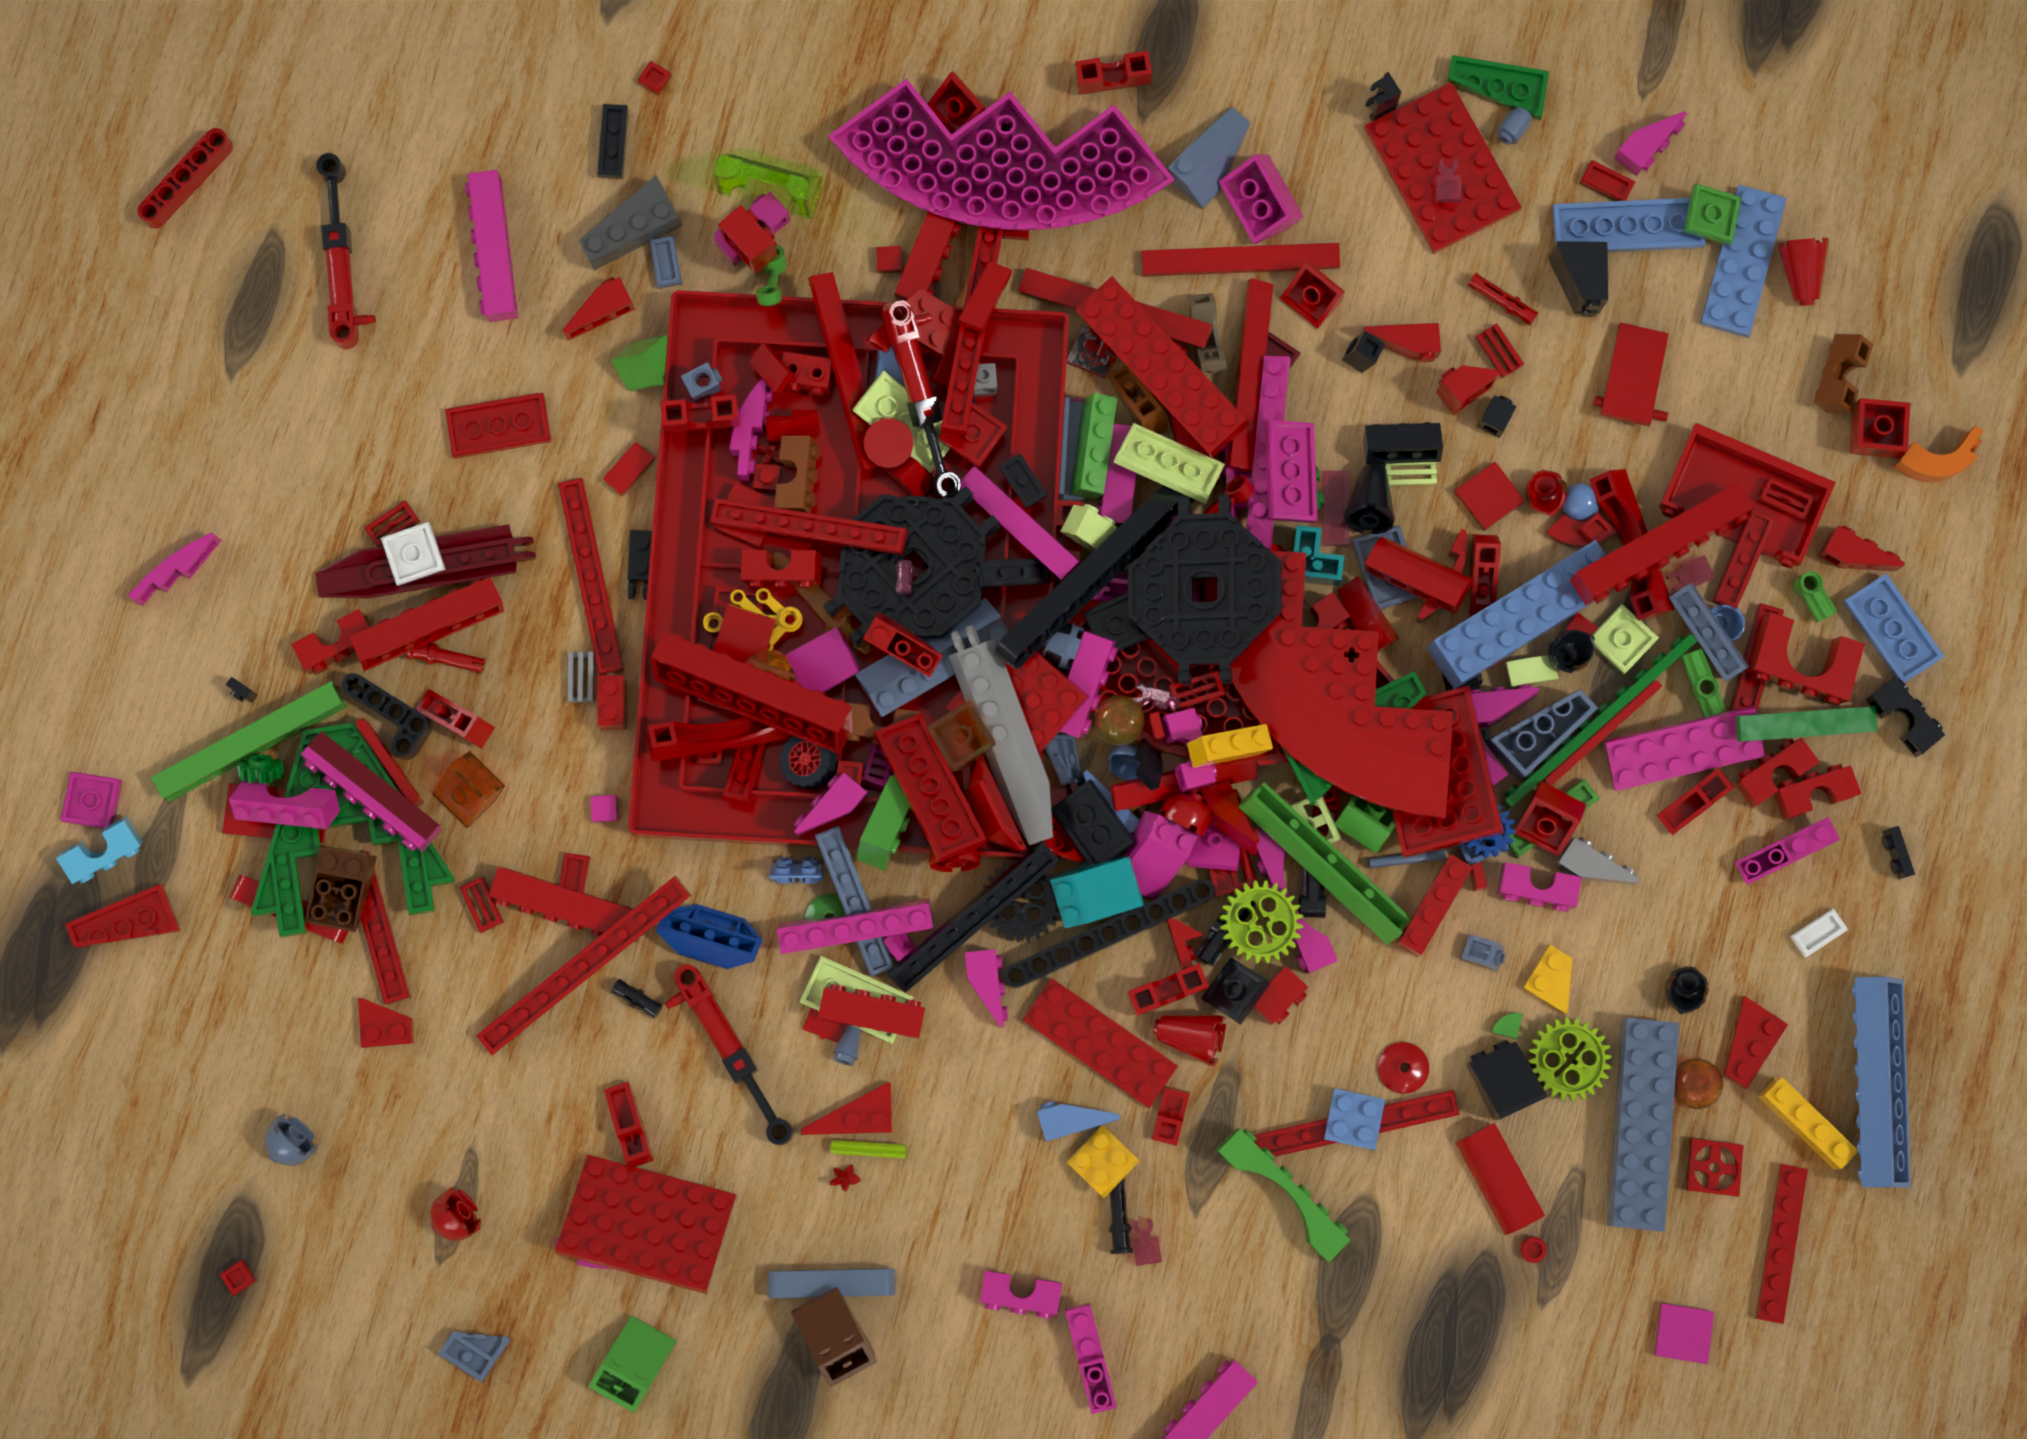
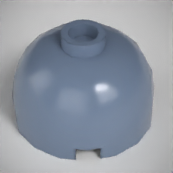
M282 1114L270 1124L264 1138L266 1150L268 1151L269 1158L275 1163L288 1166L299 1165L316 1152L318 1144L314 1146L312 1139L315 1136L304 1123L295 1117L291 1120L284 1118L286 1114Z

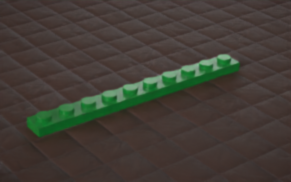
M1689 634L1685 639L1682 635L1679 636L1670 645L1673 649L1667 655L1662 652L1652 661L1655 666L1649 671L1645 668L1633 678L1636 683L1630 688L1627 685L1622 687L1615 694L1618 698L1612 704L1608 701L1596 711L1599 714L1598 717L1593 721L1590 718L1584 721L1578 727L1581 731L1574 738L1570 734L1560 744L1562 747L1560 751L1556 754L1551 752L1542 761L1544 765L1537 771L1533 769L1526 777H1522L1525 781L1522 785L1517 787L1514 784L1503 794L1506 799L1501 802L1507 810L1512 808L1693 646L1697 639L1692 634Z

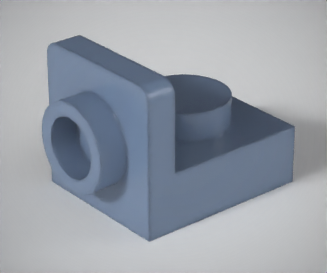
M1469 934L1461 958L1497 971L1498 967L1504 962L1505 948L1498 942Z

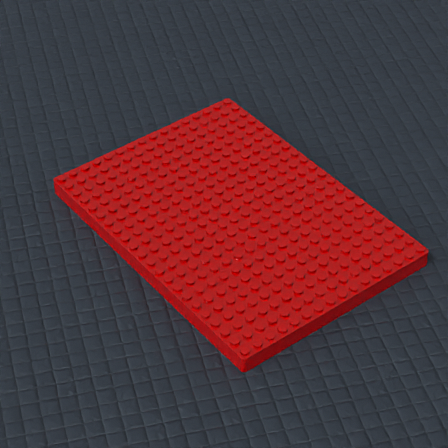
M685 290L673 292L670 305L663 401L686 399L687 402L694 403L681 376L708 362L711 369L716 367L723 380L719 382L721 391L698 403L708 402L713 396L736 394L740 411L752 389L763 379L749 363L762 343L768 344L781 360H783L784 352L830 358L814 299L782 296V300L778 304L762 306L758 303L755 294ZM841 299L867 391L875 381L878 349L867 343L866 340L884 323L882 310L889 302ZM964 306L951 307L962 313ZM994 308L986 325L979 364L995 363L997 395L974 398L980 408L1007 425L1008 428L978 469L1056 539L1069 317L1064 312ZM892 344L891 346L899 366L894 344ZM919 345L929 380L939 357ZM835 375L831 394L824 393L823 396L809 394V391L806 390L789 392L784 389L781 394L775 393L772 390L771 403L767 402L766 411L770 412V416H792L793 409L818 410L820 430L818 433L810 435L820 448L819 459H816L815 465L818 475L817 482L813 486L815 505L811 507V513L852 520L882 494L892 495L893 497L911 496L882 469L883 467L861 471ZM703 377L698 380L697 385L704 387L709 384L710 379ZM929 380L932 394L937 396L943 418L947 394L943 388ZM661 418L629 830L635 836L643 838L820 848L815 834L839 825L848 850H858L862 834L882 792L862 787L868 792V795L852 814L797 835L794 832L797 828L794 826L795 822L803 813L807 816L813 809L811 803L819 794L824 796L830 788L827 786L829 781L825 786H820L818 789H805L792 784V782L786 779V776L781 772L782 768L779 765L783 745L789 739L766 743L747 806L722 801V794L737 748L723 750V765L697 764V754L655 762L651 760L647 742V725L671 721L686 724H712L745 717L697 701L698 697L656 681L651 663V655L664 632L671 635L678 634L686 641L694 644L701 643L706 646L708 631L704 628L703 620L707 614L711 613L715 586L755 592L759 590L749 588L747 584L740 580L742 550H767L773 555L774 570H781L788 566L791 560V550H816L822 555L821 585H813L812 589L797 588V585H788L787 589L773 588V585L763 586V588L770 591L771 596L784 608L794 607L798 609L803 621L798 630L785 632L774 644L773 651L765 655L762 667L836 627H840L861 671L888 655V653L867 641L859 647L851 641L849 634L862 624L845 605L833 618L826 613L823 607L825 603L837 595L842 545L767 533L761 548H758L714 529V525L709 522L715 498L726 500L734 482L753 490L754 474H750V482L739 481L737 475L739 457L732 456L730 452L731 436L734 427L665 433ZM765 426L764 434L754 433V435H758L757 446L768 445ZM758 448L753 450L752 459H755L756 464H763L765 453L760 452ZM951 449L943 457L946 471L949 470V472L957 475L960 481L975 466ZM1021 453L1047 493L1046 498L1026 510L999 469V465ZM773 458L766 464L780 466L779 484L789 483L796 477L797 468H787L783 463L778 464L774 462ZM934 468L931 473L927 470L926 472L932 477L936 473V469ZM944 478L941 482V488L943 491H946L949 487V481ZM757 491L775 499L776 492ZM932 491L925 496L933 499H943V497L933 494ZM975 500L962 507L978 526H981L991 516ZM1000 523L998 525L1001 528L994 534L987 536L985 561L1037 559L1033 553ZM915 551L911 552L895 566L904 577L919 576L928 569L924 568V561ZM1050 570L1052 583L1049 585L982 588L981 600L986 598L1000 614L1001 620L1009 632L1053 590L1054 573ZM762 592V593H765V594H766V595H765V600H766V599L768 598V594H767L766 592ZM764 604L763 613L765 615H777ZM787 616L785 619L787 624H792L795 621L793 616ZM1044 646L1038 650L1041 655ZM956 675L897 708L921 712L955 779V765L952 763L951 752L953 740L950 723L951 716L954 714L946 706L961 690ZM855 676L824 692L825 696L834 700L841 699L847 703L869 705L870 719L878 727H887L891 722L892 713L881 718ZM974 732L978 758L983 756L996 784L979 736ZM860 738V742L847 741L841 754L837 755V758L841 761L864 763V773L872 743H870V739ZM1042 752L1039 756H1040L1041 761H1042V763H1043V752ZM874 755V758L887 761L886 758ZM871 765V768L877 769L884 772L886 770L884 768ZM911 810L908 816L911 819L906 832H901L899 837L901 842L896 853L930 855L931 846ZM1013 819L1027 848L1026 852L1020 853L987 840L986 844L977 848L980 858L1019 860L1038 843L1029 845Z

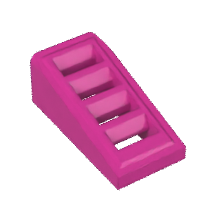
M872 744L861 786L882 792L889 779L891 768L887 761L874 758V755L883 758L885 756L880 749H877L878 744ZM871 765L884 768L886 770L884 772L877 769L871 768Z

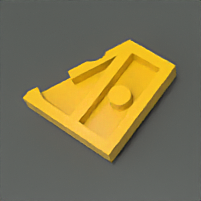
M1551 944L1548 945L1524 984L1523 989L1564 1015L1567 1014L1572 958Z

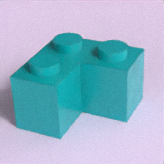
M1297 525L1294 531L1292 552L1306 553L1304 582L1339 586L1342 581L1344 556L1319 553L1322 528Z

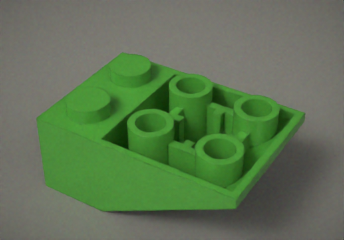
M631 1316L600 1365L589 1388L629 1411L637 1412L677 1341L638 1318Z

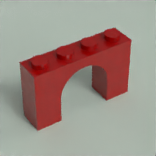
M1773 612L1762 615L1746 673L1754 675L1753 678L1761 682H1775L1777 687L1785 690H1792V688L1801 691L1800 694L1805 697L1816 698L1817 696L1823 698L1824 702L1829 705L1839 706L1841 703L1850 701L1865 643L1844 636L1832 639L1823 670L1816 677H1808L1800 674L1792 667L1787 655V646L1794 620Z

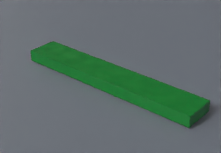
M1876 706L1735 716L1737 742L1877 732Z

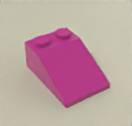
M1143 811L1133 834L1136 842L1126 849L1123 857L1130 856L1141 895L1155 900L1188 859L1198 834L1159 814Z

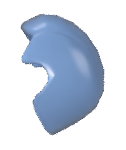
M1576 483L1568 487L1567 499L1562 506V510L1569 518L1585 521L1591 519L1598 512L1599 504L1590 485Z
M1723 604L1710 609L1731 641L1741 636L1745 629V619L1738 608Z
M1129 743L1116 745L1110 751L1108 758L1110 762L1109 771L1124 780L1138 779L1135 774L1139 762L1134 758L1138 747Z

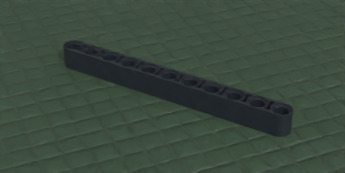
M1162 485L998 642L995 648V655L1015 669L1022 667L1174 520L1171 518L1175 514L1178 515V497H1185L1186 495ZM1189 497V500L1192 503L1195 499Z

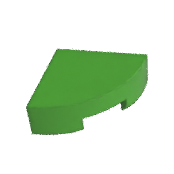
M1512 1013L1503 1016L1494 1024L1491 1033L1517 1039L1523 1014Z

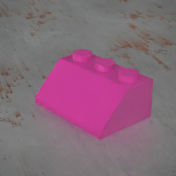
M1255 154L1218 181L1253 244L1260 243L1286 231L1304 218L1269 155Z

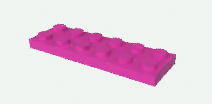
M1754 706L1605 740L1604 745L1613 789L1619 791L1764 757L1762 740L1737 742L1735 716L1757 715L1756 708Z

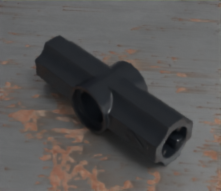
M1251 901V906L1254 908L1255 902ZM1240 909L1238 911V918L1244 922L1250 912L1246 909ZM1225 911L1220 913L1208 931L1210 932L1195 954L1200 960L1214 967L1226 947L1232 942L1230 939H1222L1228 934L1227 931L1220 930V927L1226 924L1225 921L1219 919L1221 915H1227Z

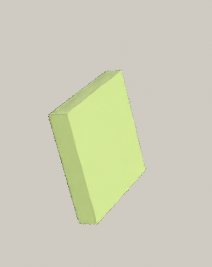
M1623 604L1592 634L1595 637L1593 647L1623 675L1659 638L1642 621H1638V618Z

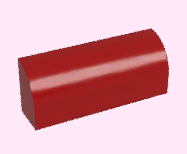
M1383 536L1376 542L1364 563L1366 573L1455 615L1474 581L1473 578Z
M1491 1123L1455 1142L1505 1235L1518 1231L1545 1217L1542 1208L1495 1123Z

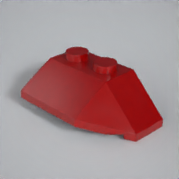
M983 756L977 758L965 793L966 800L972 812L975 813L987 841L1020 853L1026 852L1027 848Z

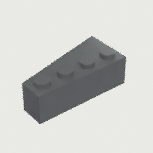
M655 175L583 236L579 242L593 269L596 270L650 243L649 240L660 238L682 225L657 175Z

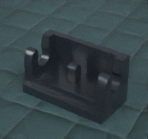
M1389 72L1385 73L1382 79L1373 83L1370 91H1375L1378 88L1377 94L1369 98L1365 104V107H1369L1373 103L1376 104L1373 113L1369 116L1371 121L1396 110L1401 91Z

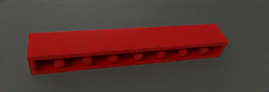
M1736 483L1582 568L1569 581L1586 606L1594 601L1596 604H1599L1609 597L1608 593L1614 590L1618 593L1627 588L1631 580L1636 579L1638 582L1650 574L1649 570L1653 568L1660 570L1670 563L1669 559L1674 556L1679 559L1689 553V548L1696 545L1699 548L1710 541V536L1716 534L1719 537L1730 529V525L1736 523L1738 526L1750 518L1748 514L1755 506L1740 484Z

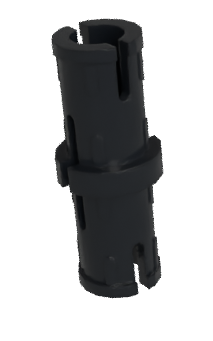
M620 978L611 990V993L630 1003V1007L642 1010L653 1019L657 1017L663 1007L661 1003L645 995V991L633 988Z

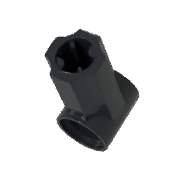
M1303 867L1302 894L1299 896V914L1305 918H1325L1326 895H1324V886Z

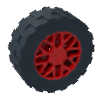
M791 736L788 742L783 745L782 752H780L781 759L779 765L782 768V774L792 784L805 789H818L820 786H825L828 781L830 782L834 773L836 774L838 754Z

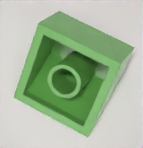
M1353 795L1335 822V825L1344 834L1351 836L1365 848L1377 853L1394 829L1395 820L1391 809L1367 802L1363 798Z

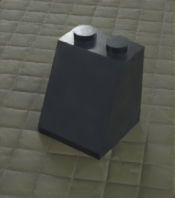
M1557 241L1549 255V262L1574 314H1582L1583 317H1594L1600 314L1608 301L1607 242Z
M1506 1039L1493 1045L1494 1051L1488 1054L1484 1050L1470 1056L1472 1061L1466 1064L1492 1120L1502 1119L1547 1098L1543 1087L1516 1041L1509 1043Z

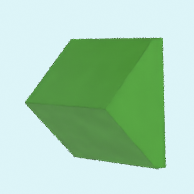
M663 335L632 342L611 360L629 391L664 385L668 336Z

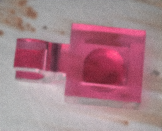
M1141 684L1135 686L1136 689L1142 691L1140 698H1131V701L1135 704L1143 706L1152 701V706L1162 710H1167V707L1178 708L1180 699L1170 692L1150 687L1146 688Z

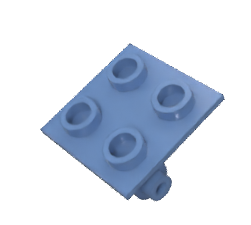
M780 857L777 860H773L769 878H772V881H777V884H790V878H792V884H795L796 878H800V884H803V878H805V884H818V881H823L822 868L824 860H818L816 857H805L802 860Z

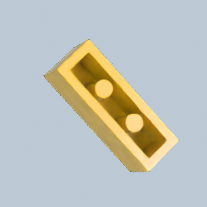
M1267 724L1201 736L1187 743L1193 768L1258 756L1273 749Z

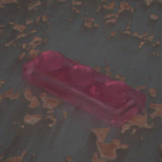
M1323 471L1324 546H1349V527L1345 524L1344 516L1349 503L1348 471Z

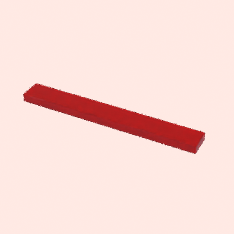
M1339 243L1142 250L1143 277L1299 271L1305 261L1311 263L1318 270L1340 269Z
M1027 267L1018 289L1020 293L1075 310L1097 290ZM1136 301L1172 340L1206 349L1213 328L1212 324Z
M830 272L810 276L808 278L861 471L879 468L881 466L873 463L864 450L863 439L870 424L852 410L866 393V388L834 274Z
M1254 278L1249 279L1247 283L1233 405L1247 419L1250 425L1229 443L1227 468L1246 473L1252 472L1263 363L1264 356H1266L1274 286L1272 283Z
M583 478L560 482L558 487L598 674L602 676L624 671Z
M715 498L709 521L712 525L903 555L908 530L901 527Z
M1454 1090L1384 1105L1379 1133L1460 1115ZM1328 1118L1254 1135L1257 1138L1254 1143L1260 1149L1263 1147L1267 1148L1275 1157L1338 1142L1324 1140Z

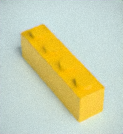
M1783 1077L1774 1078L1757 1096L1833 1170L1842 1169L1858 1152V1149Z

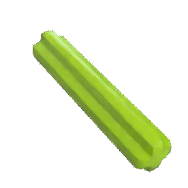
M832 1140L830 1152L840 1155L904 1159L906 1158L907 1147L902 1144Z

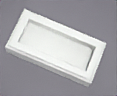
M1833 908L1791 935L1790 938L1802 956L1806 958L1846 932L1848 928Z

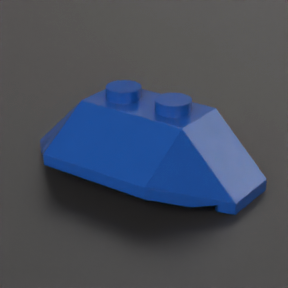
M698 904L674 909L659 922L656 932L679 955L725 969L754 962L762 943V938L757 935L745 918Z

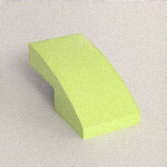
M1549 655L1506 662L1505 667L1510 688L1558 680L1557 669L1549 662Z

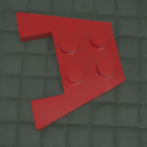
M919 288L906 302L911 305L914 317L928 313L932 315V321L917 326L920 335L917 340L921 347L939 357L929 380L948 391L960 328L959 318L962 313L922 288ZM900 308L893 314L896 320H899L902 316ZM884 323L866 340L867 343L884 353L888 352L892 345L889 342Z

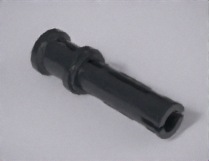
M1124 1177L1110 1192L1112 1225H1110L1109 1232L1112 1233L1113 1247L1110 1250V1254L1134 1253L1133 1248L1130 1246L1132 1226L1128 1224Z

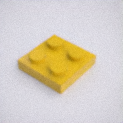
M1103 1125L1067 1161L1103 1198L1139 1162L1138 1158Z

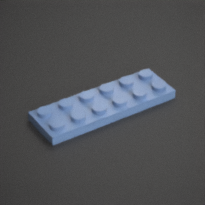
M1738 185L1735 195L1741 197L1733 243L1730 245L1721 244L1700 325L1748 338L1751 334L1787 198Z
M1690 198L1554 204L1552 206L1555 244L1557 241L1607 242L1608 252L1704 248L1706 245L1705 238L1683 232Z

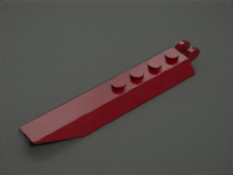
M509 524L437 536L435 539L446 570L400 586L396 585L384 546L362 549L315 573L319 598L369 599L517 573V562L536 559L535 552L528 551L516 554L515 547L529 546L534 543L533 537L513 539Z

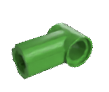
M1806 572L1795 579L1793 583L1794 592L1802 597L1816 623L1837 612L1823 588V580L1818 573ZM1804 579H1808L1812 583L1811 590L1806 589L1804 586Z

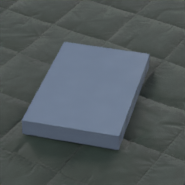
M1400 525L1392 527L1386 533L1369 534L1351 541L1367 590L1381 610L1419 598L1365 572L1364 563L1372 548L1382 536L1407 547Z

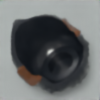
M1564 630L1556 635V639L1549 645V662L1557 670L1559 669L1570 674L1574 671H1580L1588 665L1593 657L1595 637L1579 630Z
M1685 966L1672 971L1664 987L1669 1004L1679 1014L1699 1009L1706 1002L1709 992L1706 977L1696 967Z

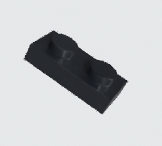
M1021 453L999 465L1000 471L1025 510L1047 497V493Z
M1899 826L1882 831V844L1886 851L1889 850L1892 859L1890 867L1893 874L1897 875L1898 880L1915 875Z

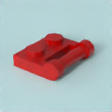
M1241 847L1240 862L1245 882L1239 883L1236 871L1208 868L1215 897L1232 894L1236 888L1243 891L1245 883L1250 889H1252L1254 881H1257L1260 886L1259 880L1255 879L1249 853Z

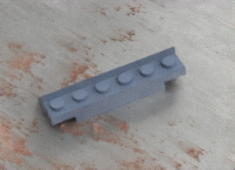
M986 598L981 600L979 608L943 638L919 637L943 655L931 677L926 676L890 654L855 674V677L867 697L869 696L881 718L955 675L949 659V655L958 652L954 646L951 636L952 632L958 631L961 634L966 649L973 647L966 634L967 626L973 625L980 643L996 638L998 644L1008 633L1000 614Z

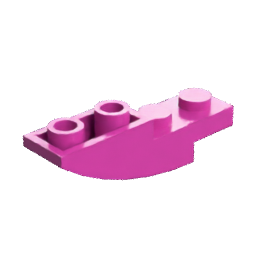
M764 379L757 383L740 409L741 426L734 427L731 436V455L739 457L737 471L739 481L750 482V474L755 473L756 462L755 459H752V451L757 450L758 435H754V433L764 434L766 416H770V412L766 411L767 402L771 403L772 388L768 386Z
M1829 817L1735 863L1746 885L1839 841L1840 838Z
M1090 1303L1065 1309L1091 1414L1117 1408Z

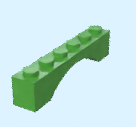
M1236 1128L1215 1150L1234 1169L1261 1174L1283 1188L1294 1201L1301 1214L1307 1243L1325 1261L1330 1262L1349 1243L1350 1239L1346 1236L1349 1231L1338 1220L1334 1224L1327 1217L1330 1212L1320 1202L1316 1205L1309 1198L1312 1194L1302 1184L1297 1186L1291 1180L1293 1175L1286 1167L1282 1165L1279 1168L1273 1162L1275 1156L1267 1148L1263 1147L1260 1149L1254 1143L1257 1138L1248 1129L1245 1128L1242 1131L1240 1128Z

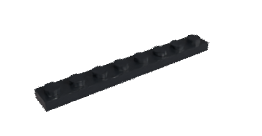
M1040 841L887 972L888 976L906 993L1060 861L1058 856L1043 841Z

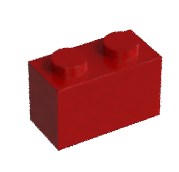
M623 675L597 676V726L601 730H627V680Z
M1287 966L1270 981L1271 984L1253 1007L1270 1025L1274 1024L1275 1021L1280 1024L1290 1014L1287 1009L1293 1003L1298 1006L1307 996L1304 991L1308 986Z

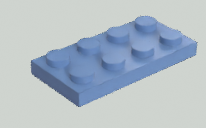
M1887 573L1843 601L1850 614L1897 680L1900 679L1905 683L1945 657Z

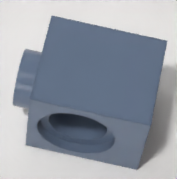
M708 362L681 376L694 403H698L721 391L719 382L723 380L716 367L711 369ZM703 377L710 379L709 384L704 387L697 385L698 380Z

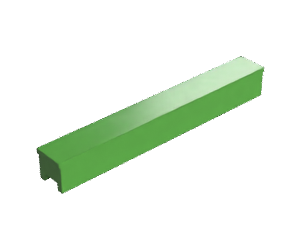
M330 681L150 778L155 783L162 799L167 798L168 802H171L235 768L240 764V760L248 761V757L265 752L342 711L347 706L338 690V686Z
M1263 782L1256 789H1252L1239 805V808L1380 939L1389 945L1403 933L1402 930L1412 918L1274 790Z

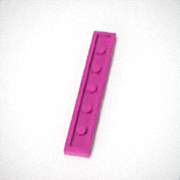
M974 466L960 481L962 489L967 486L973 493L972 496L975 501L990 515H993L1006 530L1062 581L1081 563L977 467Z

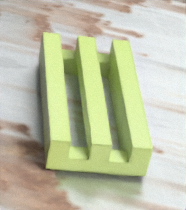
M1436 462L1385 464L1390 487L1437 484ZM1430 466V469L1391 470V467ZM1430 475L1431 479L1391 480V476Z

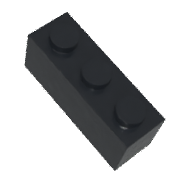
M1440 423L1365 425L1363 443L1366 465L1373 462L1379 464L1441 462L1443 441Z

